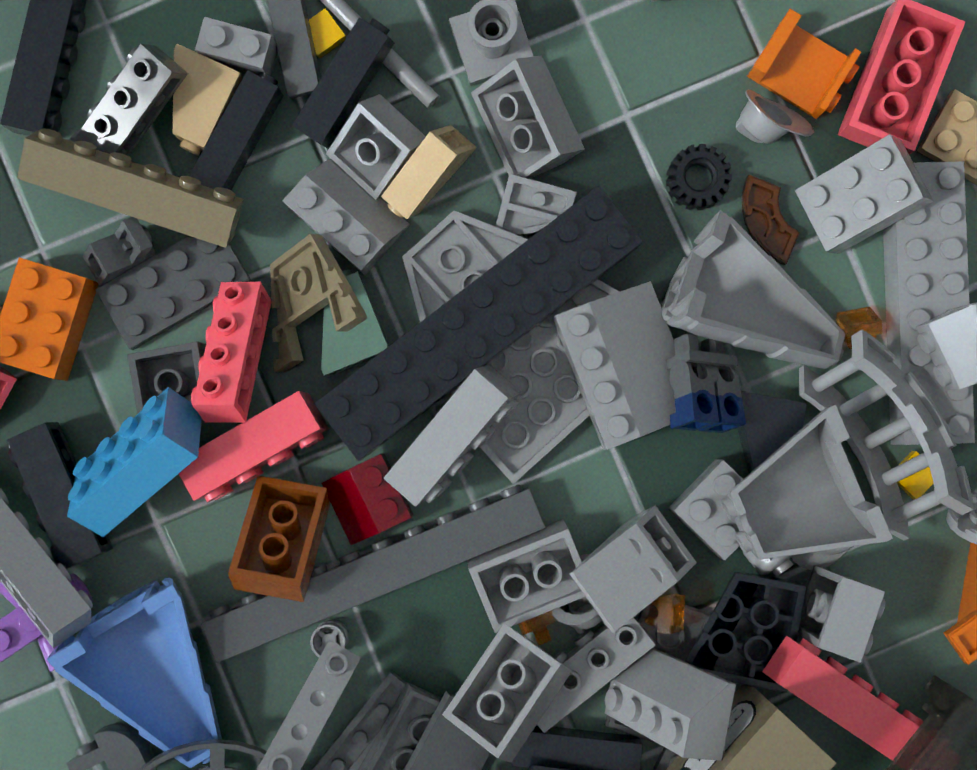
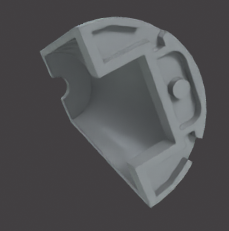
M836 405L823 409L729 491L727 498L721 500L727 517L730 520L734 519L739 532L735 533V536L744 553L752 551L757 559L762 560L881 543L893 539L879 505L865 501L841 442L850 439Z

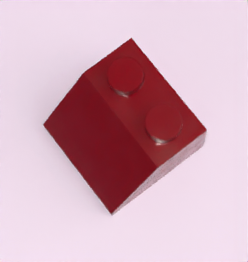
M385 453L372 457L321 483L324 488H327L329 501L350 545L379 534L412 518L414 515L406 498L384 479L385 475L391 470Z

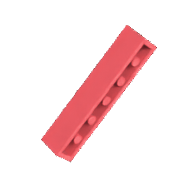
M786 636L762 671L776 683L905 770H948L958 755L957 752L946 745L949 738L931 726L927 732L921 728L924 724L923 720L905 709L903 714L897 712L896 709L900 704L881 691L877 697L872 695L870 692L874 686L856 674L852 679L846 677L844 674L848 668L830 656L826 661L820 659L818 656L821 650L804 638L798 644Z

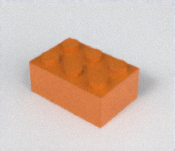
M19 257L0 314V363L48 378L68 381L94 301L95 289L99 285L98 282Z

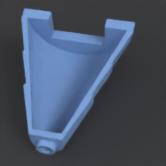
M165 578L162 581L164 584L160 586L157 580L148 583L110 604L91 617V623L81 629L76 638L72 635L59 644L47 658L50 665L54 667L55 672L99 701L102 707L139 730L140 736L164 752L176 746L194 741L222 739L211 688L208 683H205L197 643L193 641L182 593L178 590L172 578ZM210 749L194 750L174 758L187 767L192 768L200 762L202 764L210 762Z

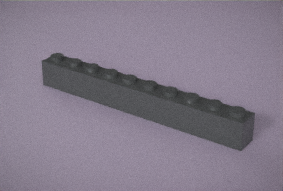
M520 484L501 491V499L489 503L486 497L469 504L470 511L457 516L456 512L452 511L436 518L438 524L428 529H425L423 524L404 531L405 538L392 543L389 537L371 545L372 552L360 556L357 550L338 558L340 565L327 569L326 564L315 567L311 574L304 602L252 593L241 598L243 605L230 609L229 604H225L209 611L210 618L202 622L201 626L216 663L544 529V523L530 489L527 487L522 490Z

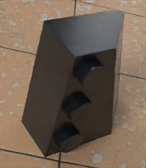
M734 572L685 662L730 682L787 693V689L776 683L762 671L786 636L797 642L807 586L797 581L772 576Z

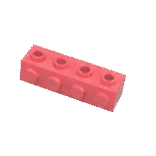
M261 281L221 282L218 296L213 300L214 314L211 326H208L206 330L207 343L204 356L200 357L198 364L199 377L197 386L193 388L191 393L192 406L205 423H246L271 307V299Z

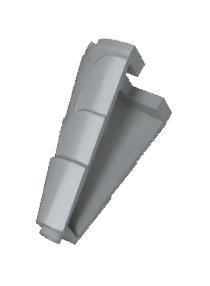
M720 210L694 240V243L698 245L691 250L689 257H683L665 295L662 308L663 319L672 327L701 337L729 343L734 347L762 352L769 358L820 369L835 366L844 353L842 346L845 332L805 289H801L772 256H769L732 217H729Z

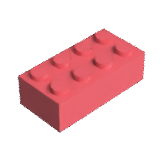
M895 0L886 10L837 135L869 147L891 134L902 140L909 155L913 153L919 142L965 21L912 0Z
M297 391L248 419L246 423H241L201 446L198 458L182 470L179 476L193 501L205 499L207 503L212 500L216 501L234 491L231 487L232 484L236 482L238 485L244 482L248 483L257 478L258 475L264 474L261 469L267 464L270 467L273 465L277 466L292 458L294 454L291 450L298 446L301 449L305 447L307 449L324 439L322 433L329 428L310 394Z

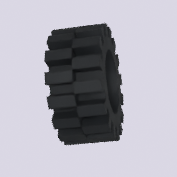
M694 144L690 145L686 150L682 149L671 162L666 173L668 175L666 187L669 186L670 191L668 193L671 198L674 196L677 199L675 203L679 206L684 204L686 205L685 209L688 210L697 208V211L704 210L706 207L714 206L730 187L729 182L732 180V174H729L731 165L730 162L725 163L724 159L726 156L723 152L720 155L716 153L717 148L714 146L708 149L705 148L706 144H699L698 147H694ZM694 165L706 167L711 174L709 187L704 190L691 188L686 181L687 169Z

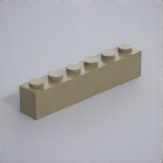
M50 129L37 130L24 140L17 179L225 248L234 238L244 199L236 197L235 193L229 189L221 187L212 189L203 186L196 178L190 176L177 177L166 173V169L154 164H146L144 166L132 162L131 157L117 152L108 154L96 150L97 147L92 143L86 141L73 142L61 138L62 135L59 132Z

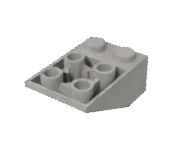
M655 505L629 518L569 574L610 631L615 632L675 585L697 562Z

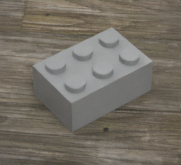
M891 134L795 190L825 251L836 254L847 250L934 201L902 140Z
M814 565L807 583L798 635L818 648L861 663L863 655L869 653L873 644V634L871 632L875 620H879L884 612L885 599L883 597L885 591Z
M504 623L442 715L496 758L512 763L572 670Z

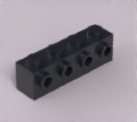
M46 422L7 439L10 447L8 451L10 460L21 472L24 479L22 483L23 490L27 497L34 502L38 512L36 515L37 522L40 528L47 532L52 544L50 547L51 554L57 564L61 563L68 569L112 550L113 547L107 534L102 537L67 517L70 504L68 495L74 484L75 476L73 475V470L76 466V461L59 422Z

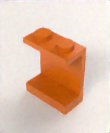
M789 9L747 77L817 119L825 111L831 113L842 96L837 91L843 82L848 84L856 74L860 66L855 62L861 51L855 48L849 56L844 55L797 26L796 24L802 15Z

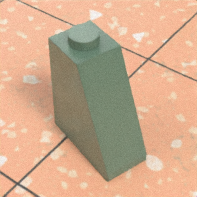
M351 270L342 272L363 307L367 319L348 332L336 331L330 305L328 304L324 307L321 370L326 377L370 361L389 347L363 279L358 271L355 273H351Z

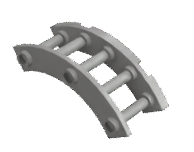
M862 329L851 336L852 357L821 376L805 365L799 368V396L810 402L820 411L831 405L837 406L850 437L846 441L854 455L857 456L867 476L875 504L879 505L892 535L903 541L909 539L907 519L939 504H943L961 515L974 510L968 476L964 466H957L951 448L957 445L945 420L911 371L904 374L892 361L896 356L886 346ZM858 370L863 371L877 383V385L848 401L832 386ZM889 395L904 416L872 433L857 412ZM913 429L924 453L891 469L880 445ZM929 467L933 478L934 491L904 504L897 482Z

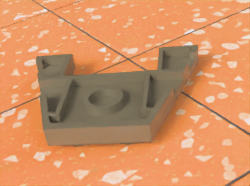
M309 234L270 264L272 308H277L278 326L272 329L273 342H278L279 359H273L274 372H287L304 361L296 326L326 305H330L336 331L348 332L367 319L363 307L322 235Z

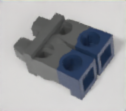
M685 334L674 339L676 356L666 360V368L670 370V385L674 389L676 413L670 415L671 429L724 433L746 425L739 376L734 368L738 366L737 356L726 354L725 344L721 341L709 338L700 342L701 351H699L697 335Z

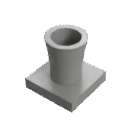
M481 0L472 7L470 12L449 18V24L470 87L486 82L515 59L534 57L515 0Z

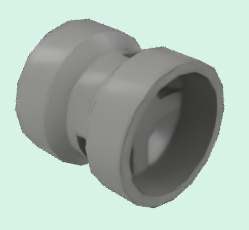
M330 619L322 622L311 636L310 645L314 654L320 657L329 640L346 648L349 642L347 627L338 620Z

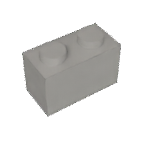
M208 17L203 19L195 47L197 53L238 72L246 73L248 70L256 75L259 72H264L270 76L278 51L277 44L271 34Z

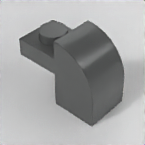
M130 217L121 222L115 234L90 243L83 258L99 286H102L156 255V252L153 248L152 238L148 229L141 225L137 218Z
M115 723L106 725L94 733L93 737L95 740L75 749L77 755L66 764L69 770H86L105 761L109 770H138L153 759L155 754L148 740L139 735V730L127 724Z

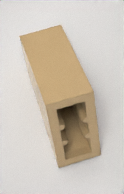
M176 44L174 48V62L188 74L173 94V134L181 141V148L199 156L240 85L243 76L232 68Z
M452 125L430 131L381 197L388 202V208L399 217L409 219L418 215L477 147Z

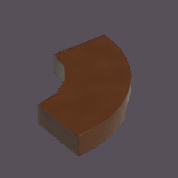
M748 175L742 192V213L746 228L751 238L769 256H772L776 262L786 265L800 232L788 225L781 214L778 201L781 187Z

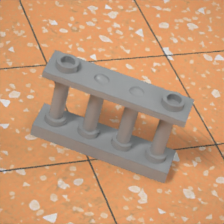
M330 640L328 641L257 770H301L361 657Z

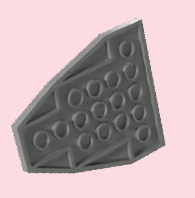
M457 211L451 212L402 256L420 322L528 239ZM598 279L488 363L521 391L515 398L519 403L518 406L506 419L503 418L499 423L495 422L492 425L496 429L495 433L483 446H479L512 484L519 480L590 416L553 318L562 312L620 292ZM461 385L450 392L451 397Z

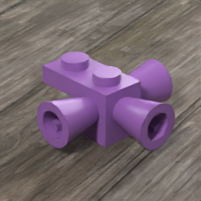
M72 573L70 575L71 585L77 592L83 590L92 602V596L84 582L76 574ZM0 582V593L16 608L0 619V663L28 644L38 641L49 671H54V667L50 665L47 658L55 648L49 644Z

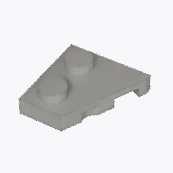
M510 173L495 227L516 235L538 232L573 206L577 192Z

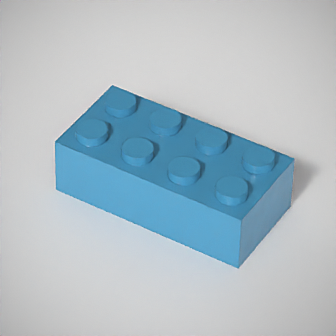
M168 387L159 396H152L145 403L142 411L134 418L128 417L122 423L119 431L111 438H104L91 456L88 458L83 457L73 470L75 479L68 495L70 504L67 517L104 537L197 459L202 418L193 408L192 403Z

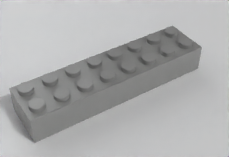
M964 161L917 162L914 165L934 201L883 229L887 348L896 356L892 361L904 374L911 371L926 390L945 420L955 443H975L973 385L960 390L947 391L946 387L941 386L935 378L933 372L935 365L930 355L926 354L918 343L917 336L919 332L916 326L953 308L970 304ZM889 397L890 423L904 415ZM913 429L891 439V445L920 444Z

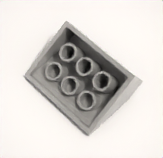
M651 281L591 301L554 316L553 322L604 450L611 449L670 425V415L676 413L674 389L670 385V370L666 368V360L676 356L675 344L667 321L662 317V309Z

